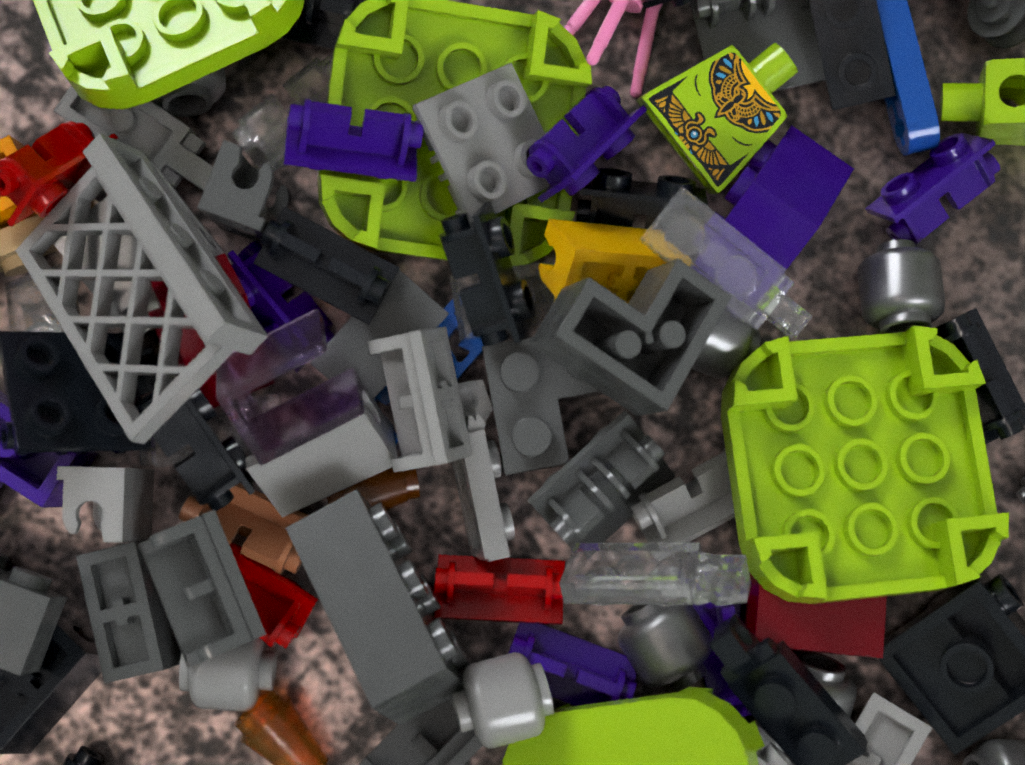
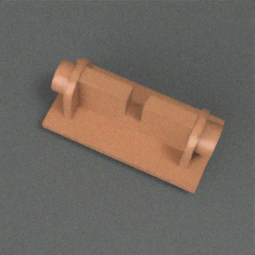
M241 482L230 489L234 495L233 500L225 507L216 511L229 545L237 533L245 536L247 539L242 545L240 554L274 569L280 575L284 570L296 574L302 562L285 528L308 515L298 510L282 518L265 494L255 490L254 493L249 495ZM190 495L180 511L179 519L188 521L211 511L208 504L199 505L195 499L196 497Z

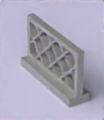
M99 133L83 151V154L91 164L89 170L15 251L129 440L145 444L234 351L251 355L268 335L145 153ZM104 189L108 195L104 223H88L91 202ZM102 235L97 269H81L86 236ZM122 235H134L138 241L134 269H117ZM60 236H66L62 269H51L43 254ZM79 281H95L90 316H80L76 310ZM115 281H132L127 317L110 316ZM152 281H164L168 287L164 317H147ZM108 327L125 328L120 364H109L104 356ZM145 328H163L157 366L140 365ZM182 329H195L206 347L187 367L177 366ZM138 375L156 376L153 401L140 414L134 405Z

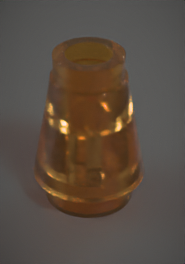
M274 689L273 691L263 693L255 707L250 711L243 712L234 723L243 734L240 741L273 765H326L329 760L321 751L320 745L290 697L287 695L281 698Z

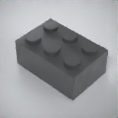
M356 489L285 528L372 709L401 726L450 699L451 693L463 690L461 670L470 665L467 655L452 630L448 631L441 618L434 619L432 613L441 608L439 600L423 573L419 574L411 559L405 561L404 556L413 552L412 547L396 518L392 519L382 502L371 506Z

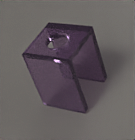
M314 309L267 333L268 337L251 355L234 351L216 370V399L261 466L355 419L365 411L360 377L354 368L315 386L265 413H262L249 393L321 356L327 351L324 319L318 309Z

